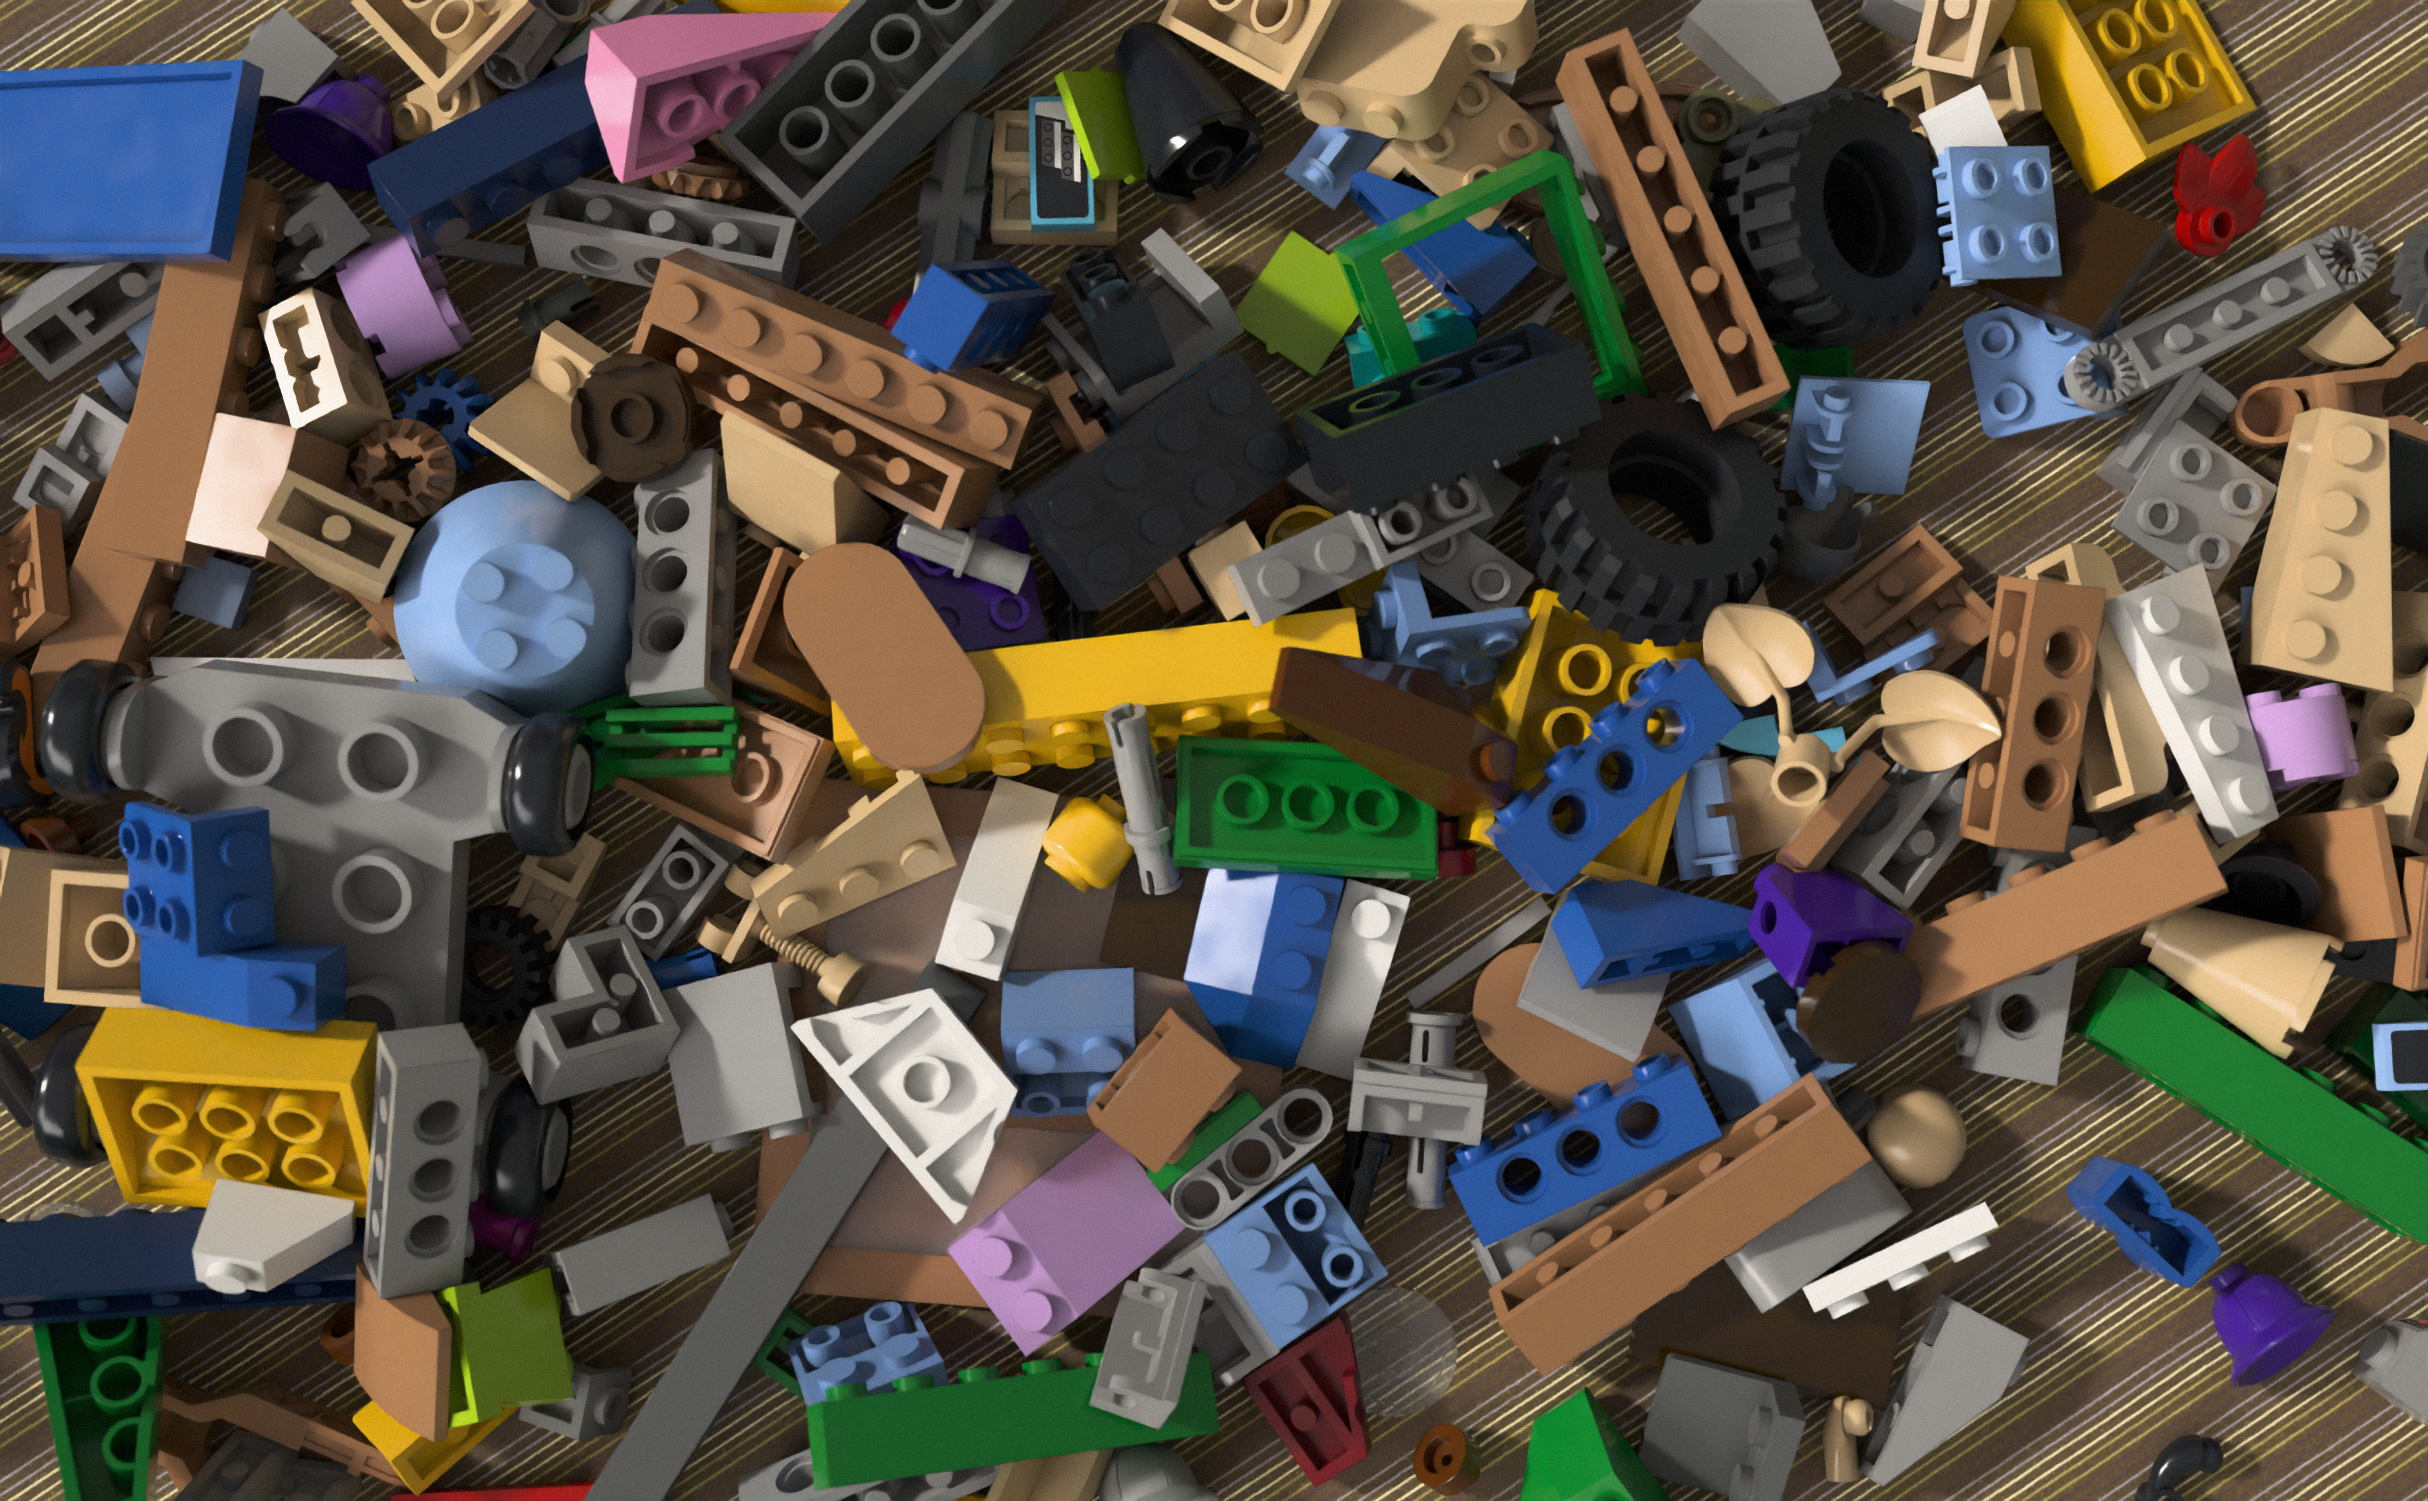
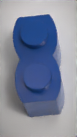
M2095 1155L2065 1188L2072 1205L2079 1214L2094 1226L2113 1233L2117 1244L2126 1257L2140 1269L2180 1286L2192 1288L2222 1254L2215 1237L2209 1229L2192 1215L2172 1208L2168 1196L2159 1183L2149 1174L2135 1166Z

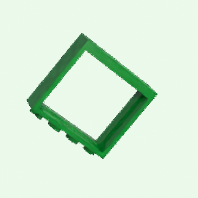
M1540 149L1334 248L1384 378L1421 365L1381 259L1535 186L1601 371L1592 376L1598 401L1609 399L1612 402L1615 395L1639 392L1641 397L1648 394L1641 374L1643 369L1639 360L1644 357V354L1636 340L1627 334L1621 316L1627 311L1626 302L1617 283L1611 278L1608 279L1601 259L1606 254V244L1596 223L1587 218L1580 198L1586 192L1584 180L1576 177L1570 159H1567L1564 155ZM1542 442L1521 450V455L1544 445V443Z

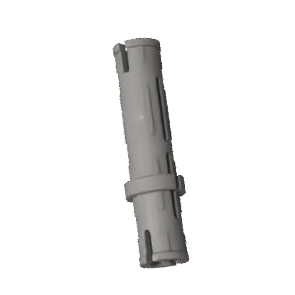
M1132 703L1120 704L1106 711L1104 722L1107 727L1109 740L1111 741L1115 767L1127 812L1128 822H1125L1123 825L1126 841L1131 846H1134L1140 869L1142 890L1147 894H1151L1153 890L1155 895L1168 894L1177 890L1183 883L1180 868L1173 866L1174 840L1172 835H1174L1175 818L1171 812L1167 811L1166 803L1164 802L1155 752L1148 729L1146 707L1142 704H1137L1134 707V715Z

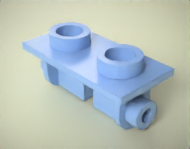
M1320 125L1286 169L1284 175L1332 210H1335L1349 192L1351 177L1360 169L1365 170L1388 139L1381 138L1373 133L1338 126L1327 127Z
M1719 745L1713 746L1688 770L1672 829L1674 852L1677 858L1680 881L1739 873L1737 860L1743 859V854L1740 852L1735 815L1716 817L1714 805L1733 802L1727 768L1728 757L1721 758Z

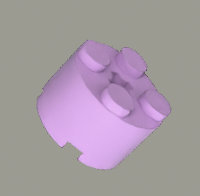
M401 233L347 254L333 264L339 271L335 273L361 333L365 339L369 338L373 344L378 343L383 354L375 356L390 380L463 350L462 345L474 341L460 308L454 305L444 287L449 285L435 253L421 259Z
M2327 683L2299 690V696L2282 698L2280 691H2268L2243 697L2272 794L2298 789L2297 786L2319 782V785L2360 774L2358 756L2340 683Z

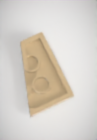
M900 769L895 773L898 782L876 799L872 800L865 795L847 809L850 818L825 837L810 836L789 852L784 865L774 863L750 881L755 899L776 942L957 865L921 774H914L913 771Z

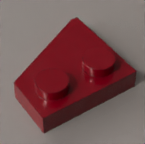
M1342 1309L1280 1349L1279 1354L1270 1360H1266L1240 1380L1315 1488L1368 1455L1372 1444L1350 1317L1345 1309Z

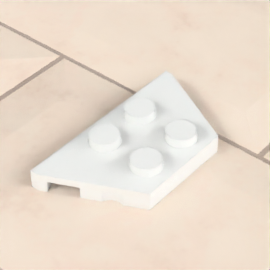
M935 987L799 1020L790 1028L950 1220L954 1224L958 1223L967 1212L1019 1091L1016 1083Z

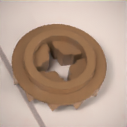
M696 155V157L676 168L646 176L661 189L716 200L719 198L735 200L749 194L751 180L748 175L739 172V165L702 155Z
M403 418L379 422L378 427L368 436L359 439L361 448L357 459L350 464L356 472L358 483L355 492L362 496L373 510L399 522H416L432 516L448 501L455 485L456 462L450 445L435 428L418 420ZM394 451H396L401 459H424L415 464L416 468L408 473L409 489L403 481L383 480V478L389 476L388 472L396 467L393 458L395 456Z

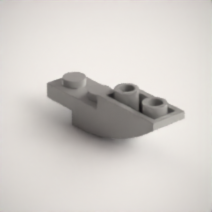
M1472 469L1460 474V481L1447 489L1435 492H1425L1420 489L1398 498L1399 504L1395 508L1378 515L1364 516L1360 513L1354 514L1349 510L1226 567L1253 627L1255 628L1494 516L1474 470Z
M683 821L676 826L606 923L611 927L626 924L638 949L653 961L658 962L725 886L724 880L733 863L736 862L741 866L744 859L746 860L751 852L690 822Z

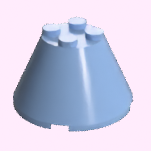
M538 481L500 482L478 488L454 499L431 517L417 533L407 549L396 579L394 592L395 628L400 648L415 678L419 682L479 689L521 716L530 718L541 711L567 712L625 693L627 689L625 667L627 662L632 660L633 633L629 625L628 608L630 602L635 600L636 574L632 566L631 549L633 543L637 541L636 538L615 514L589 496L583 494L575 502H569Z

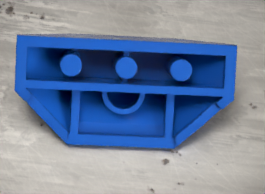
M1208 868L1183 980L1230 1056L1293 1070L1316 1008L1343 888L1344 876Z

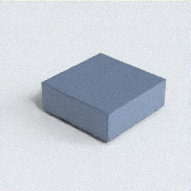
M208 556L205 570L186 567L171 610L240 631L260 572L220 558Z

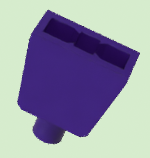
M1774 863L1765 867L1755 879L1754 889L1758 897L1748 923L1749 934L1786 983L1792 988H1805L1806 983L1817 971L1824 976L1830 968L1836 965L1830 958L1842 949L1864 941H1887L1898 948L1903 954L1905 952L1914 925L1842 873L1836 871L1792 873L1784 865Z

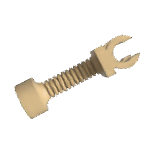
M745 859L741 866L734 862L724 880V884L734 894L750 900L751 903L739 924L718 913H715L712 920L705 916L695 935L697 941L705 948L721 954L722 959L732 964L748 959L760 939L787 959L795 962L796 965L801 966L802 969H806L811 975L816 976L819 980L816 990L819 996L839 1009L847 1005L864 983L869 966L847 951H843L835 958L829 957L827 953L819 950L818 947L809 943L803 937L798 936L797 933L776 942L750 885V881L766 869Z

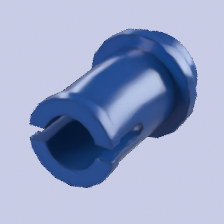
M704 946L663 958L658 962L653 961L650 957H646V964L660 991L721 975L716 953Z

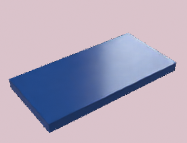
M243 59L0 71V262H230L264 69Z

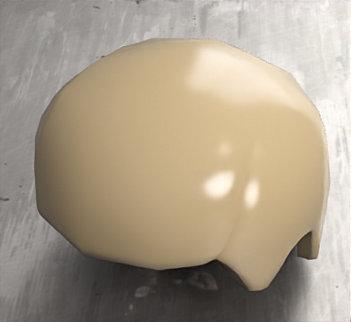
M1917 1082L1894 1087L1884 1092L1878 1105L1879 1110L1877 1114L1866 1125L1867 1142L1871 1156L1876 1158L1892 1182L1914 1189L1933 1187L1936 1183L1944 1182L1963 1160L1967 1147V1129L1959 1109L1940 1089Z

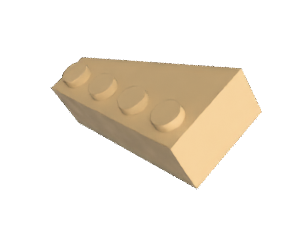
M2319 407L2295 414L2236 665L2326 684L2340 683L2341 687L2365 692H2393L2389 420L2326 407Z

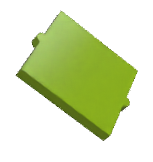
M1094 66L1088 71H1061L1054 78L1091 179H1123L1128 185L1133 184L1139 179H1147L1119 73L1102 72L1100 67Z
M1293 230L1290 231L1234 312L1244 332L1266 346L1268 356L1273 357L1278 354L1313 379L1316 378L1359 316L1336 253L1333 252L1328 255Z

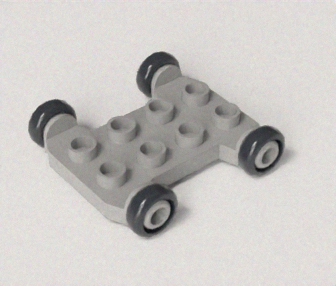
M82 659L61 674L50 692L42 716L40 733L41 763L48 783L67 802L83 805H107L116 802L129 790H144L189 811L190 816L250 806H258L269 810L275 941L346 945V1011L332 1020L376 1023L378 1032L460 1023L470 838L494 832L510 833L516 846L524 854L545 858L565 856L572 852L583 836L592 806L596 777L594 737L586 720L573 713L541 711L533 715L532 718L523 717L476 688L215 659L171 676L155 675L141 680L134 670L125 663L99 659ZM97 1023L74 1026L62 1034L48 1052L41 1066L35 1086L32 1118L36 1141L46 1158L64 1167L90 1168L109 1159L75 1068V1064L94 1032ZM489 1069L488 1086L485 1089H479L478 1107L484 1124V1139L481 1146L474 1147L473 1163L476 1167L479 1181V1195H488L491 1206L504 1217L534 1220L547 1213L554 1205L566 1175L573 1134L571 1097L539 1105L525 1075L515 1080V1076L501 1075Z

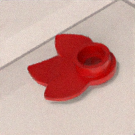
M2246 134L2235 136L2217 154L2214 160L2191 142L2184 143L2178 155L2173 180V195L2181 209L2175 222V234L2181 247L2191 251L2198 257L2207 258L2221 255L2229 248L2234 236L2247 234L2254 228L2262 215L2266 192L2261 187L2253 185L2258 173V156L2255 147Z

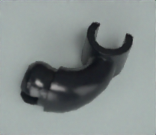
M2198 1434L2181 1436L2171 1441L2155 1460L2150 1472L2149 1481L2142 1483L2137 1489L2135 1501H2157L2162 1496H2166V1501H2184L2183 1497L2174 1490L2176 1481L2184 1475L2194 1474L2198 1471L2215 1474L2223 1463L2222 1446L2213 1439L2201 1438Z

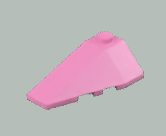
M839 12L645 15L591 29L585 86L615 176L623 184L676 168L696 157L692 146L720 130L723 131Z

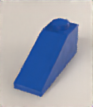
M1362 169L1351 177L1348 197L1377 227L1439 198ZM1464 219L1400 250L1458 312L1468 316L1476 330L1530 281L1538 266V263L1532 258L1535 255V251L1528 239L1512 226L1505 229L1496 219L1489 228L1482 232L1478 231Z
M1630 879L1603 884L1600 880H1591L1576 886L1568 893L1567 900L1551 922L1581 990L1743 958L1756 944L1749 934L1748 928L1753 910Z
M140 936L142 1003L244 1027L316 1031L346 1011V945L275 941V943L197 958L150 938Z

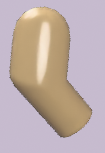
M1848 1395L1834 1398L1828 1406L1822 1435L1826 1479L1828 1481L1853 1482L1860 1479L1856 1435L1863 1436L1870 1432L1874 1422L1872 1406L1864 1399L1851 1401Z

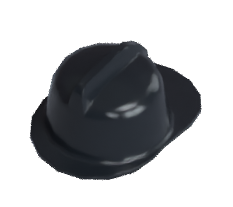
M2286 840L2281 841L2277 845L2256 842L2246 844L2218 866L2229 892L2195 906L2301 929L2318 913L2321 892L2316 880L2303 869L2299 860L2295 858L2294 847Z

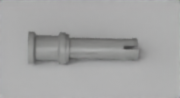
M1407 1010L1405 1021L1412 1024L1410 1063L1460 1069L1455 1066L1457 1027L1463 1024L1464 1014L1438 1010ZM1408 1136L1407 1185L1404 1205L1421 1209H1442L1446 1207L1445 1180L1448 1141Z

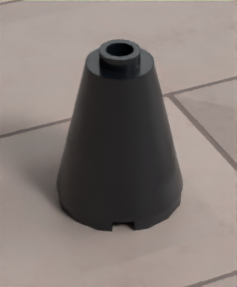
M1142 22L1132 26L1123 34L1120 44L1115 51V61L1146 178L1156 198L1167 204H1186L1198 200L1193 190L1211 183L1215 192H1218L1245 174L1260 157L1264 148L1259 136L1260 134L1265 135V131L1253 112L1171 30L1158 23Z

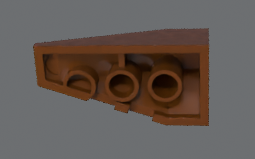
M1294 646L1280 649L1268 711L1448 817L1507 807L1509 805L1518 745L1477 696L1434 670Z

